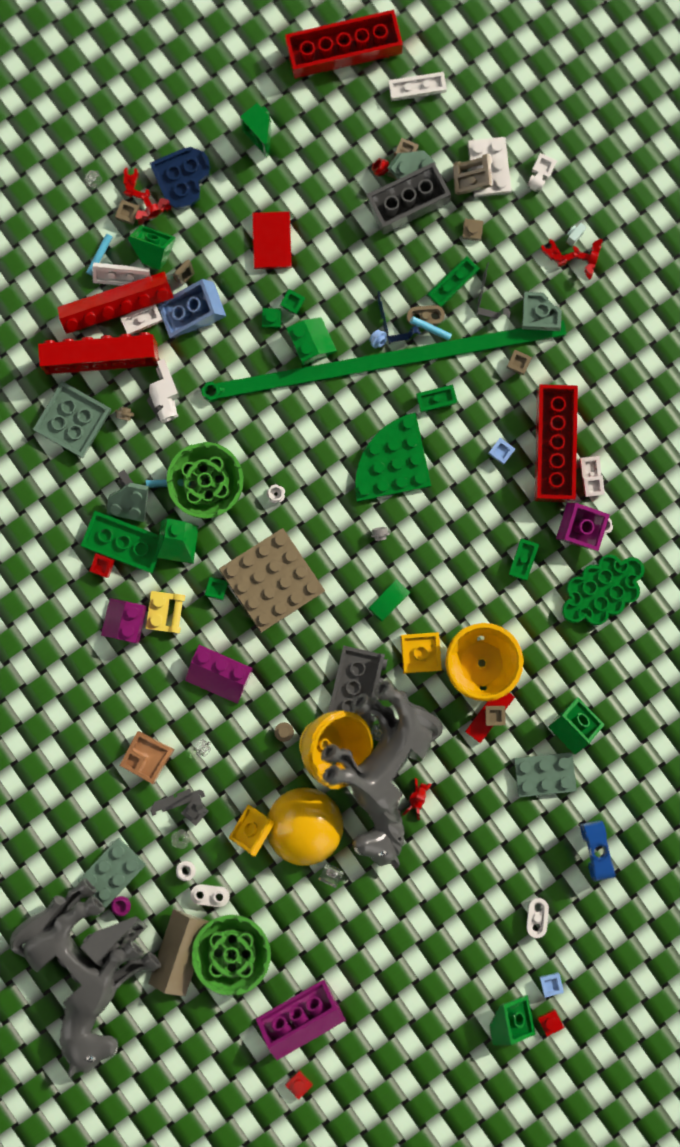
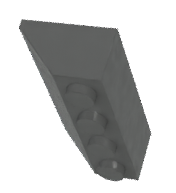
M434 162L366 195L373 216L383 235L450 203L451 193Z

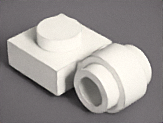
M540 153L532 169L536 176H531L527 186L533 191L537 192L538 190L541 192L545 183L542 179H549L557 161Z

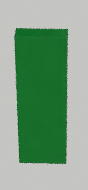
M466 256L427 294V297L435 305L442 308L480 271V268Z

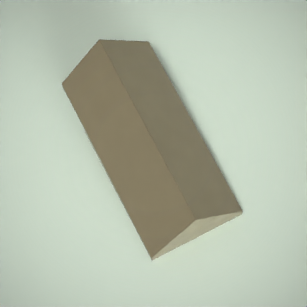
M173 909L157 956L161 967L152 972L148 984L166 994L186 996L194 973L192 964L193 944L200 930L210 921Z

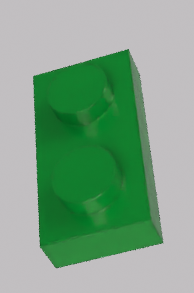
M453 384L416 393L420 413L458 403Z
M521 538L508 575L527 581L539 544Z

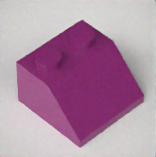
M567 502L556 539L599 551L610 514L578 503Z
M110 598L101 636L139 644L147 607L137 603Z

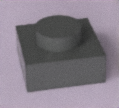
M125 470L118 473L120 476L118 482L122 487L128 483H133Z
M193 799L181 814L196 826L209 810L204 807L205 813L199 815Z

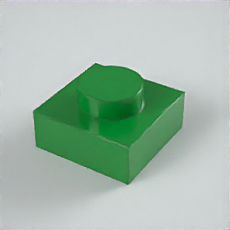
M288 289L280 307L297 316L306 298Z
M262 308V328L281 329V308Z
M209 577L205 597L223 601L228 583L224 580Z

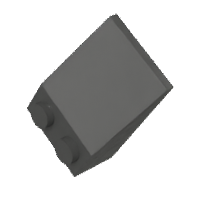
M135 916L89 934L83 940V944L80 947L96 964L103 968L114 949L124 948L129 941H134L148 926Z

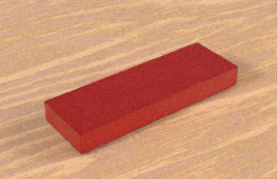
M508 693L496 700L487 701L465 732L481 743L493 727L486 726L485 706H505L506 710L515 696Z

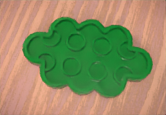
M605 555L598 561L597 565L586 566L581 573V577H574L567 583L566 593L569 599L563 604L561 609L563 618L570 623H578L585 619L590 625L599 626L607 621L609 615L616 616L624 610L625 604H630L639 598L640 587L637 581L644 575L643 563L635 557H629L621 561L615 555Z

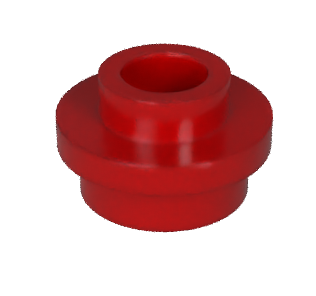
M377 159L372 165L374 175L377 177L385 175L388 171L389 162L386 159Z

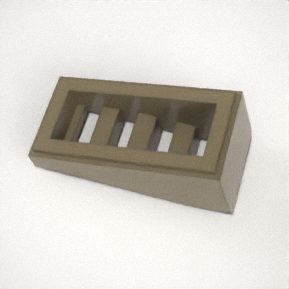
M189 259L185 261L172 275L181 286L195 274L191 261Z

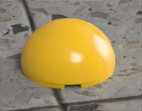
M296 788L284 793L273 803L267 817L275 822L267 835L268 841L275 853L291 864L309 866L326 860L337 849L343 835V819L337 804L327 794L314 788Z

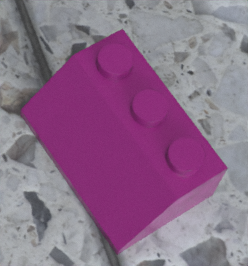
M198 645L185 681L238 704L253 668Z

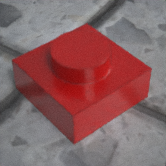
M96 553L90 572L109 578L115 559Z
M555 1008L537 1017L547 1037L564 1028Z
M298 1070L285 1083V1086L299 1100L313 1084Z

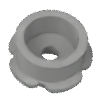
M378 527L372 529L371 537H375V541L386 540V536L390 535V533H388L387 527Z

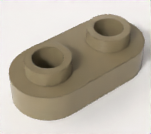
M437 305L412 307L407 313V321L413 327L416 325L411 324L410 319L414 315H418L421 320L434 326L440 325L445 317L444 310ZM432 314H437L438 318L433 319L431 316Z

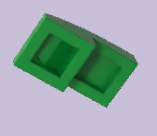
M396 579L368 609L382 622L410 594V591Z

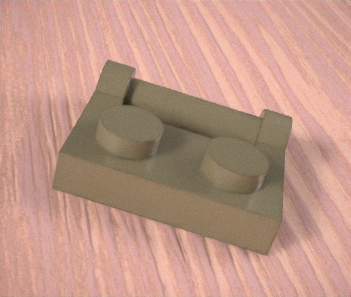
M484 154L481 158L462 163L460 161L453 163L455 194L462 195L492 187V159L490 154ZM483 165V168L462 173L465 169Z

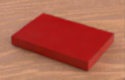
M290 211L252 213L254 270L292 268Z

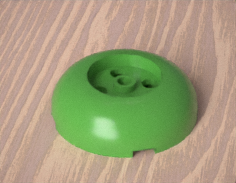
M203 442L189 445L182 449L170 463L167 472L168 492L175 505L184 513L202 519L218 517L229 511L240 498L243 489L242 468L234 454L219 444ZM206 465L208 468L207 471L203 473L200 472V466ZM221 475L223 482L217 483L215 478ZM179 479H183V486L178 485L177 481ZM205 479H208L210 481L208 485H203V481ZM191 481H196L197 483L194 489L189 487ZM211 491L213 493L212 498H205V493Z
M224 915L208 922L196 936L192 948V964L197 977L208 989L221 995H241L254 989L265 977L271 960L270 944L264 931L254 921L240 915ZM234 935L237 939L233 944L228 941V937ZM216 949H220L223 953L219 958L214 955ZM230 950L236 952L234 957L229 955ZM243 950L250 951L248 958L242 956ZM231 963L236 966L234 972L228 970V965Z

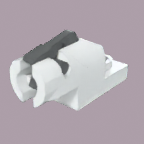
M162 359L157 361L159 367L156 368L159 378L164 379L150 384V396L147 402L161 423H166L178 417L174 399L179 398L167 364Z

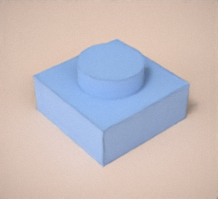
M499 438L488 454L504 465L515 448L502 438Z
M559 972L539 977L544 997L564 993Z

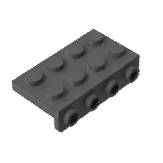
M343 645L328 712L350 711L362 717L369 727H373L375 716H372L370 713L360 714L352 708V702L359 694L365 693L369 698L376 697L374 690L383 681V678H380L381 670H386L388 659H384L385 654Z

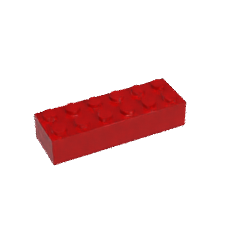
M394 9L285 34V42L294 79L402 54L403 43Z
M141 332L137 336L121 334L120 337L113 338L110 335L101 336V339L83 337L81 338L82 340L77 341L70 338L63 339L62 342L46 340L38 344L39 366L46 375L158 366L157 361H159L158 343L154 335L149 332Z
M540 384L537 388L534 502L573 503L576 500L577 385Z

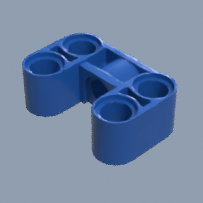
M596 820L580 824L582 838L587 842L591 860L588 866L592 880L596 882L615 878L603 821ZM602 846L604 852L601 856L597 857L594 850L596 847Z

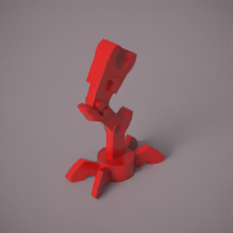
M128 168L124 169V185L126 187V191L123 192L124 195L143 200L147 207L144 211L138 210L136 213V220H138L139 226L144 224V220L157 217L165 209L167 211L172 209L168 205V199L160 198L158 204H152L149 199L150 192L148 189H146L145 193L135 190L134 188L139 176L137 168L134 169L132 175H128Z
M552 239L548 242L551 248L546 249L542 245L541 251L550 260L556 261L558 267L564 266L568 261L575 258L588 261L584 272L587 278L591 280L603 240L599 239L592 243L591 255L580 252L576 246H573L574 252L562 255Z
M415 778V792L410 795L409 799L411 805L402 815H406L414 807L417 811V820L420 821L419 809L421 810L422 805L425 803V794L432 785L431 783L428 785L421 783L418 786V779Z

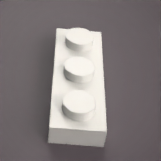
M444 72L388 81L391 101L445 93L447 91Z
M94 263L92 266L93 283L122 286L150 276V268L103 263Z

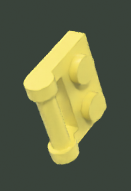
M151 591L146 629L180 634L181 628L179 623L185 595ZM170 600H175L172 625L166 626Z

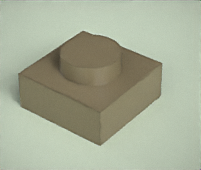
M121 200L115 218L134 225L136 213L140 210V207Z
M465 218L462 239L481 241L484 221Z
M514 350L507 369L524 376L532 357Z
M485 706L486 726L506 725L505 706Z

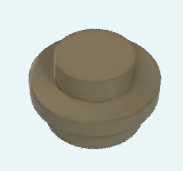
M120 407L119 410H115V413H117L116 418L131 421L132 416H134L131 409L127 407Z
M283 722L276 726L275 736L279 741L286 742L292 739L294 729L289 723Z

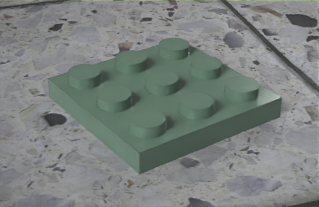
M61 381L33 430L79 457L84 458L112 409Z

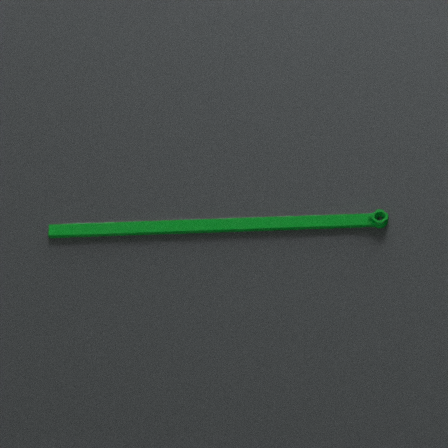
M561 320L560 331L517 328L226 382H207L201 389V393L206 401L214 402L221 398L566 336L567 333L564 320ZM210 387H212L213 390H216L214 396L206 394V392L209 391Z

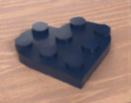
M187 147L149 163L164 198L169 200V205L175 210L190 208L199 201V184L210 175L209 159L204 151Z

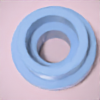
M381 330L373 332L369 339L371 345L374 348L382 347L387 341V333Z

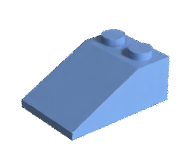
M201 279L174 294V298L158 303L169 338L211 325L226 317L215 283L205 279Z

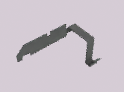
M488 262L483 275L476 315L480 314L498 319L504 314L510 318L511 311L508 308H503L499 312L479 308L489 265Z
M188 789L177 793L175 798L172 795L155 801L151 808L152 816H154L156 811L162 810L165 812L189 803L194 799L197 812L200 815L205 813L201 801L205 794L200 789L194 792Z

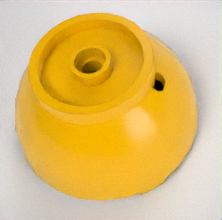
M479 623L468 626L455 635L447 649L445 665L451 683L460 693L474 700L490 701L507 695L517 685L523 671L524 660L518 641L508 630L495 624ZM483 636L484 640H477V638ZM479 660L485 661L484 667L479 666ZM480 687H486L487 689L481 690Z
M332 711L321 715L307 725L300 737L299 748L305 769L313 779L331 789H341L349 785L340 783L330 786L323 781L324 771L332 765L321 759V753L326 746L335 744L339 749H348L352 752L357 766L374 750L369 726L362 717L350 711ZM336 763V764H335V765H337L340 769H345L341 764H339V763Z

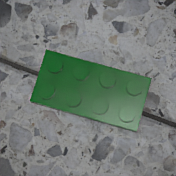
M94 511L81 547L153 574L159 559L156 558L159 535Z

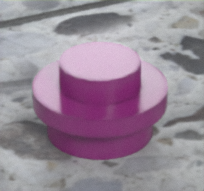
M119 896L112 901L111 909L115 915L124 916L130 911L131 903L128 898Z

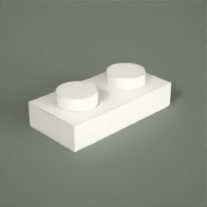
M156 304L120 317L127 334L131 335L163 322Z

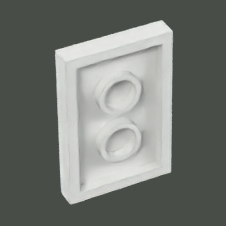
M499 137L468 141L470 160L481 158L484 154H490L492 159V187L474 191V197L510 194L512 190L506 138ZM483 165L473 167L471 171L483 168Z

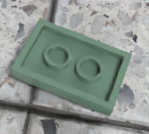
M572 752L514 758L518 797L577 791Z
M118 838L78 882L86 878L96 889V893L93 896L106 908L147 864L127 844Z

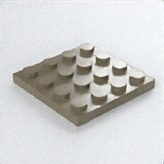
M283 528L219 568L220 573L260 633L266 631L325 592Z

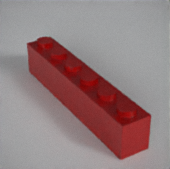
M164 271L57 308L61 324L65 333L68 334L174 297Z

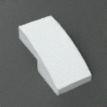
M600 456L579 458L585 497L604 495Z

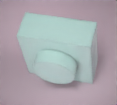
M582 223L577 227L574 225L567 233L569 236L567 243L573 246L584 234L587 227Z

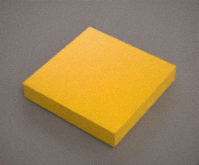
M439 632L400 635L403 674L442 671Z
M248 804L230 834L229 839L251 855L256 856L275 822Z

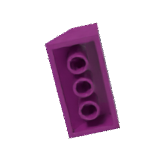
M325 980L318 982L256 1018L267 1048L276 1060L346 1021Z

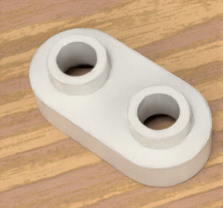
M199 884L191 890L190 894L192 901L198 905L222 907L230 899L229 891L222 886ZM198 891L203 892V898L197 897ZM218 893L223 895V899L220 901L216 899Z
M534 898L528 905L526 928L527 932L534 938L543 937L547 931L549 907L542 898ZM540 904L541 910L536 911L534 909L535 905ZM539 924V930H533V925Z

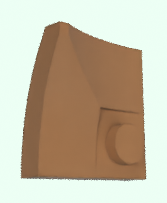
M137 731L119 766L151 784H155L175 749Z

